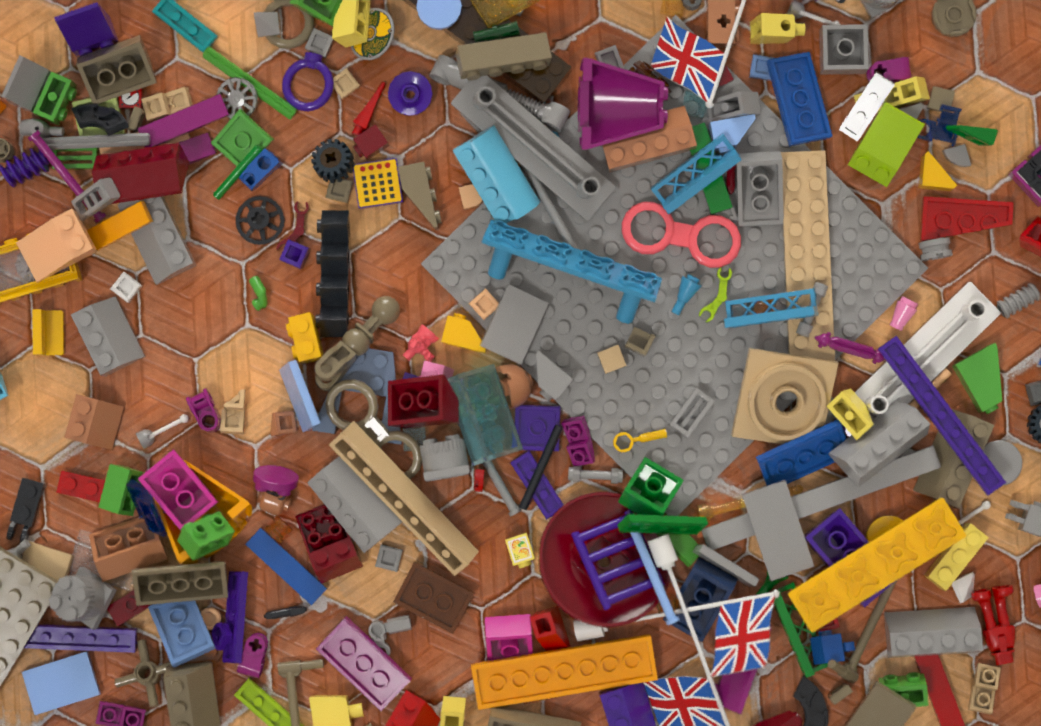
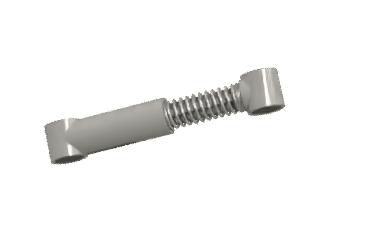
M445 55L438 56L429 74L430 78L446 86L452 85L461 90L469 82L467 78H460L457 62ZM492 79L533 116L541 120L547 128L556 133L561 132L570 114L568 108L556 102L540 104V101H533V98L530 99V97L526 98V95H519V92L515 93V90L512 92L511 89L508 90L507 84Z

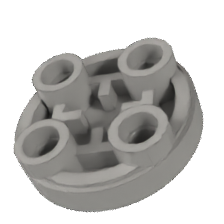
M999 440L987 443L983 452L1007 482L1004 485L1010 484L1019 476L1022 469L1020 452L1014 445L1006 441Z

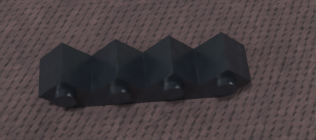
M322 210L321 219H317V233H321L322 243L321 251L316 253V262L321 265L320 283H316V296H320L321 300L320 314H316V328H320V337H343L349 327V211Z

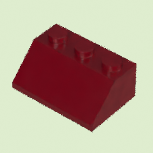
M444 374L388 381V426L405 429L459 423V400Z

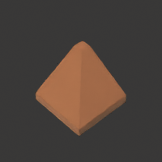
M294 410L272 413L271 436L297 433Z

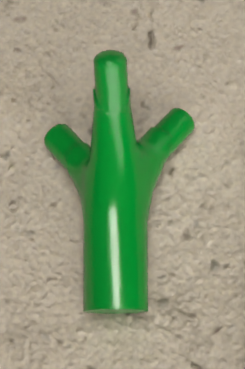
M767 571L766 580L756 595L769 593L778 583L788 579V576L771 581Z

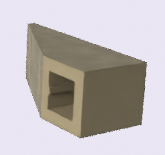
M424 161L399 166L398 172L403 192L435 230H439L438 224L442 222L439 210H434L433 202H436L437 198L435 189H430L428 180H433L430 166L425 167Z

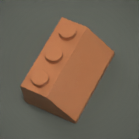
M154 512L89 534L94 563L103 582L128 574L133 569H142L168 560L165 544Z

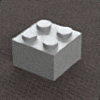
M868 24L822 25L819 30L820 75L865 74L868 71Z

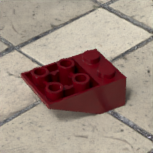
M325 504L295 516L314 573L321 584L363 567L354 540Z

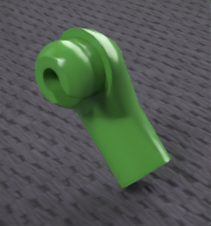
M254 276L250 278L249 283L258 297L252 300V304L259 311L262 308L265 309L268 305L267 293L259 276Z

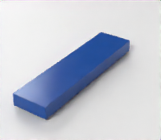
M262 528L245 544L311 606L328 589Z

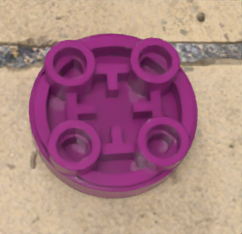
M265 465L257 467L253 473L255 489L260 492L270 490L277 492L281 496H289L291 490L298 486L299 476L297 473L285 467Z

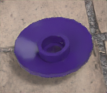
M412 71L403 72L390 83L388 89L389 102L393 109L400 114L407 116L418 115L425 111L431 103V85L427 78L420 73ZM410 91L415 93V96L412 99H409L406 96L407 93Z

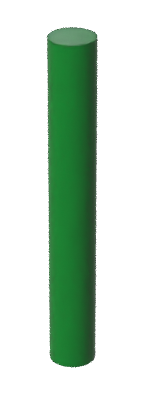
M258 145L253 147L213 193L215 198L218 200L222 198L247 166L262 152V148Z

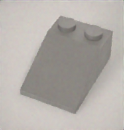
M781 151L739 153L742 160L736 164L738 226L783 224V160Z

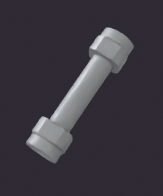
M815 282L813 288L816 292L818 307L821 298L825 297L828 286ZM814 316L806 317L802 322H799L796 333L809 337L813 328L811 324Z
M580 466L569 467L568 480L573 482H579L580 479L611 480V483L618 484L622 483L623 469L611 468V471L580 470Z

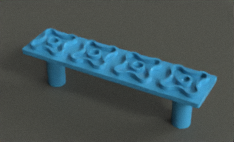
M500 220L490 221L482 239L483 244L495 248L488 269V275L492 278L504 279L512 255H517L624 292L616 318L626 324L633 322L642 298L651 302L656 301L662 281L661 277L652 272L640 271L632 265L617 263L611 258L594 255L588 250L573 248L567 243L553 241L544 235L538 236L524 228L509 226Z

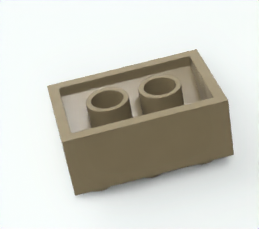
M141 35L77 57L76 65L93 104H99L157 83Z
M212 661L181 664L175 668L172 665L166 666L163 678L170 725L220 726L221 721Z

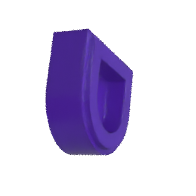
M216 623L212 629V640L216 650H224L233 634L227 623Z

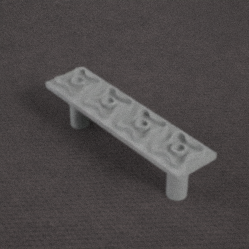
M487 75L481 76L476 80H469L452 100L451 105L481 131L494 125L514 159L586 221L593 216L616 188L615 185Z

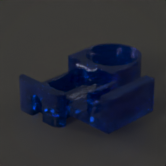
M941 104L939 111H941L940 119H936L938 121L937 125L935 121L927 119L918 120L926 123L929 131L924 136L918 135L917 138L932 142V139L950 143V147L954 146L958 135L948 131L946 127L957 125L959 113L962 109ZM943 109L953 111L954 113L943 111Z

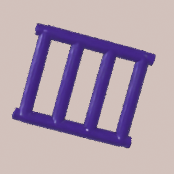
M630 509L624 512L625 515L587 531L571 533L604 610L611 608V604L653 587L651 580L647 579L607 596L602 583L643 567L642 559L638 558L598 575L593 562L634 546V540L632 537H629L589 554L584 543L586 540L618 528L619 522L628 514H633ZM640 533L641 536H642V538H643V541H644V543H645V545H646V548H647V550H648V552H649V555H650V557H651V559H652V562H653V564H654V566H655V569H656V571H657V573H658V576H659V578H660V580H661V583H662V585L664 586L665 584H664V582H663V580H662V576H661V574H660V572H659L658 567H656V564H655V562H654V559H653V556H652V554H651V551H650V549H649V547H648V544H647V542H646V540H645V538H644V535H643V533Z

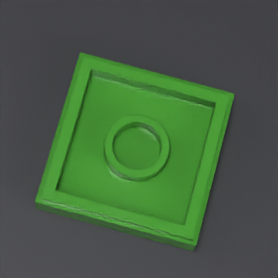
M239 109L211 144L234 165L238 166L255 145H258L263 150L274 139L242 109Z

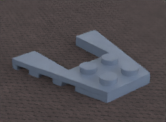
M368 349L363 355L356 356V361L339 382L350 379L362 381L372 388L375 395L386 397L382 423L389 431H401L398 427L388 426V381L396 380L394 353ZM345 389V391L361 393L360 391L355 389ZM342 392L337 395L335 401L338 414ZM325 399L318 415L320 424L312 428V431L335 434L336 425L331 422L327 415ZM398 440L387 442L402 445V442Z

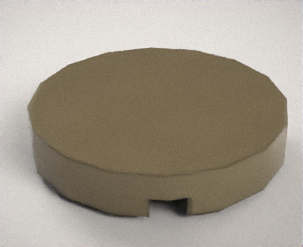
M937 0L931 12L932 23L935 29L942 35L960 37L973 27L977 18L976 7L972 0Z

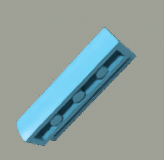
M494 125L452 150L495 221L500 220L508 223L514 219L517 220L540 203Z

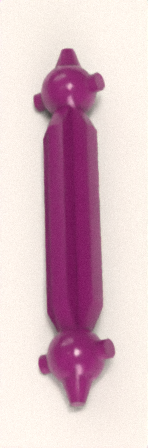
M830 332L814 337L819 343V348L829 346L833 350L864 359H873L872 363L874 364L885 360L878 349L874 350L873 347L843 338L830 337Z

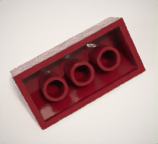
M180 143L96 156L92 169L93 184L99 179L111 178L120 193V198L111 204L181 194L189 160Z

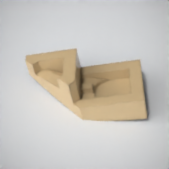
M241 389L238 392L239 394L224 404L221 414V434H244L246 396L244 389Z

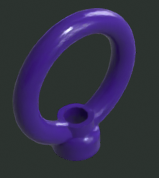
M305 52L304 59L293 63L284 74L282 80L283 95L286 101L297 110H317L325 105L332 95L334 88L333 76L329 68L322 62V55ZM303 68L320 71L325 80L323 93L313 102H301L294 97L291 91V81L294 75Z

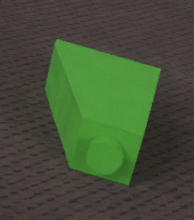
M993 343L952 365L978 413L985 411L986 414H989L998 409L997 404L1002 402L998 347L996 343Z

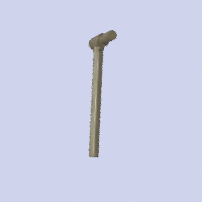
M897 580L881 593L849 662L844 665L833 659L828 662L829 668L850 683H855L859 678L856 666Z
M323 659L296 660L277 664L278 674L286 678L291 726H300L295 677L303 670L324 668Z

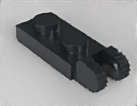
M22 478L6 539L12 540L15 536L17 525L22 524L25 526L20 535V543L24 539L28 540L31 527L35 523L45 483Z

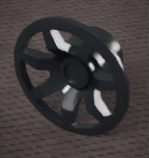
M263 196L252 197L239 207L235 219L236 227L239 234L246 241L256 245L268 244L281 234L284 227V214L274 200ZM254 201H263L261 207L253 208L250 205ZM267 202L274 205L278 211L268 213L266 211ZM247 206L249 209L247 217L240 218L243 209ZM280 215L279 228L270 223L271 218ZM240 222L248 223L250 226L246 235L241 229ZM270 228L277 231L271 238L266 239L265 229ZM256 230L259 231L262 240H253L249 236Z

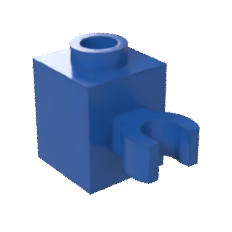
M832 630L818 632L819 636L810 638L814 665L828 664L832 659L837 662L845 661L844 652L855 651L854 641L842 643L841 633L832 634Z

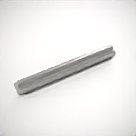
M149 133L42 138L51 150L145 146L151 143Z

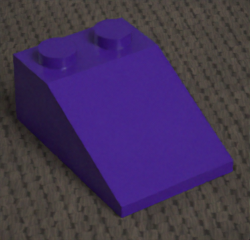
M98 2L54 17L71 51L76 56H83L93 52L92 50L102 49L118 42L111 18Z

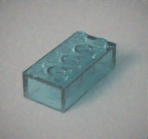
M494 364L448 378L459 400V426L473 466L523 450Z

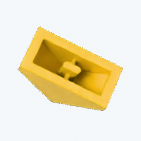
M929 151L921 157L918 188L951 191L957 186Z

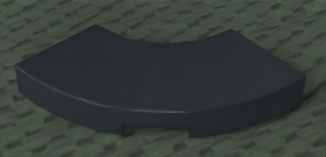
M84 104L71 108L80 129L98 127L110 136L129 127L124 116L112 107L107 108L99 106V104Z
M802 676L792 696L800 702L804 709L805 719L803 726H828V709L822 693L813 682Z

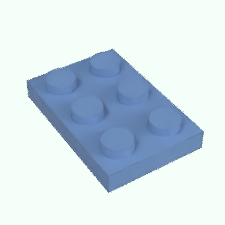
M196 600L148 606L173 668L216 649Z

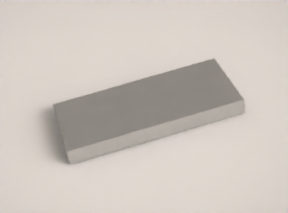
M782 480L742 494L770 580L773 581L814 567L786 481Z

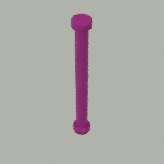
M37 130L28 137V140L35 143L76 196H79L84 190L41 138V133ZM98 211L92 216L95 218L94 222L98 223L107 215L104 212Z

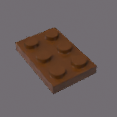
M414 562L393 602L453 634L474 593Z

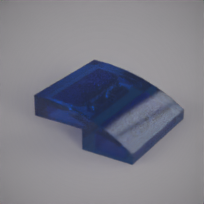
M133 479L130 480L126 486L139 517L145 520L149 531L165 537L167 533L151 494L142 484Z

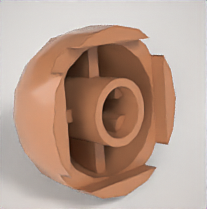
M504 364L494 367L496 372L492 373V384L496 397L501 395L503 402H500L501 406L505 410H511L523 405L528 400L531 386H533L531 375L515 364Z

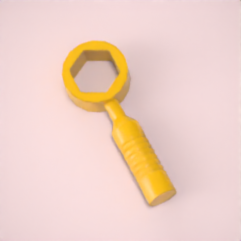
M666 429L640 434L639 437L632 438L626 432H621L614 437L613 445L617 451L627 452L633 447V442L640 441L644 443L667 438ZM626 435L630 439L629 448L621 450L616 445V441L619 436Z

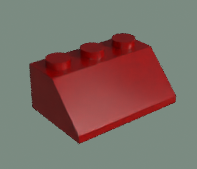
M406 690L385 726H438L441 719L426 701Z

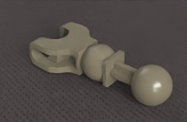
M382 296L376 299L372 305V316L363 326L357 322L355 328L350 329L344 334L342 341L340 340L336 346L329 349L315 365V383L318 388L324 391L331 390L345 376L351 365L356 361V356H361L367 352L370 344L374 342L372 334L382 324H392L398 319L400 305L396 299L390 296ZM321 380H324V381H330V380H332V381H331L330 383H326V384H325V383H323Z

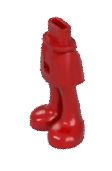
M1013 585L991 587V591L989 588L972 591L971 598L979 603L983 612L986 628L982 632L991 655L995 657L996 665L1013 663L1012 653L1015 652V626L1010 625L1006 609V598L1013 594ZM991 591L996 605L998 625L995 623L992 612Z

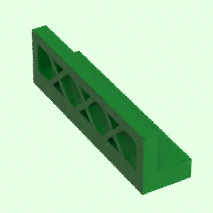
M792 582L776 590L780 594L788 589L793 590L796 586ZM780 594L774 600V607L804 677L808 678L815 675L814 672L828 667V664L811 666L808 659L812 651L811 643L809 647L802 645L799 636L802 630L810 633L811 637H817L815 631L811 632L809 628L808 630L803 628L804 620H802L800 626L793 624L790 616L793 609L796 611L797 609L793 603L791 605L784 603Z

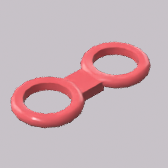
M641 202L633 205L626 212L622 221V235L626 244L632 250L641 254H656L663 251L668 245L689 248L692 257L699 264L709 268H720L730 264L737 257L741 248V235L737 226L730 219L721 215H708L699 219L694 225L674 222L671 213L668 214L663 205L656 202ZM653 211L663 218L666 232L658 243L643 245L633 238L631 222L640 212ZM710 224H718L725 227L732 237L730 251L719 259H711L704 256L697 245V236L700 230Z

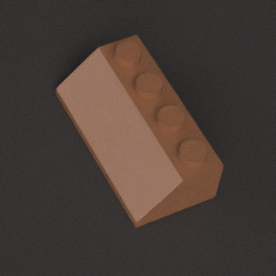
M685 106L667 110L668 119L667 123H664V128L602 145L609 173L696 149L695 136Z

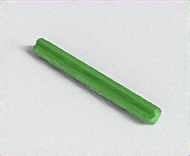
M208 47L203 52L204 59L229 77L248 80L256 89L258 97L288 119H292L297 113L295 107L213 48ZM241 82V85L246 88L247 85Z

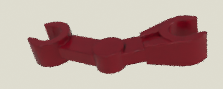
M299 202L295 203L294 210L297 213L296 227L289 237L278 243L277 251L282 245H286L288 239L296 242L300 236L304 235L305 215L310 209L307 202L306 209L303 212L298 211Z

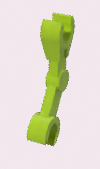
M721 267L716 273L719 279L718 295L712 303L699 312V317L704 311L710 313V318L705 323L713 319L718 307L727 299V282L732 276L730 268L726 278L720 275Z

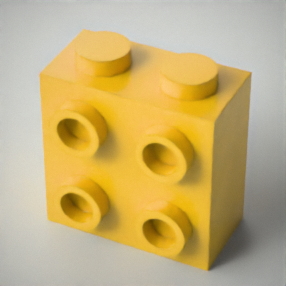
M309 312L288 317L289 323L286 324L288 336L294 340L295 345L291 346L294 359L302 364L319 361L324 353L318 328H316L315 316Z

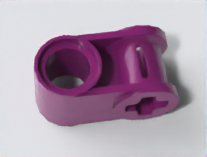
M909 57L877 61L866 72L869 82L873 78L876 69H878V72H882V76L893 83L911 78Z
M203 389L202 393L193 397H186L187 404L200 428L210 433L218 431L221 426V418L208 389ZM209 416L215 418V424L211 428L205 426V420Z
M254 633L247 639L242 653V663L238 664L237 673L260 678L268 647V639L264 634ZM256 639L262 645L258 649H255V644L252 643Z

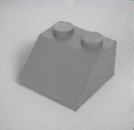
M19 55L1 97L12 105L33 113L51 71Z

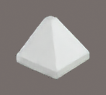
M973 572L960 576L951 584L960 603L969 599L971 592L974 591L975 575Z

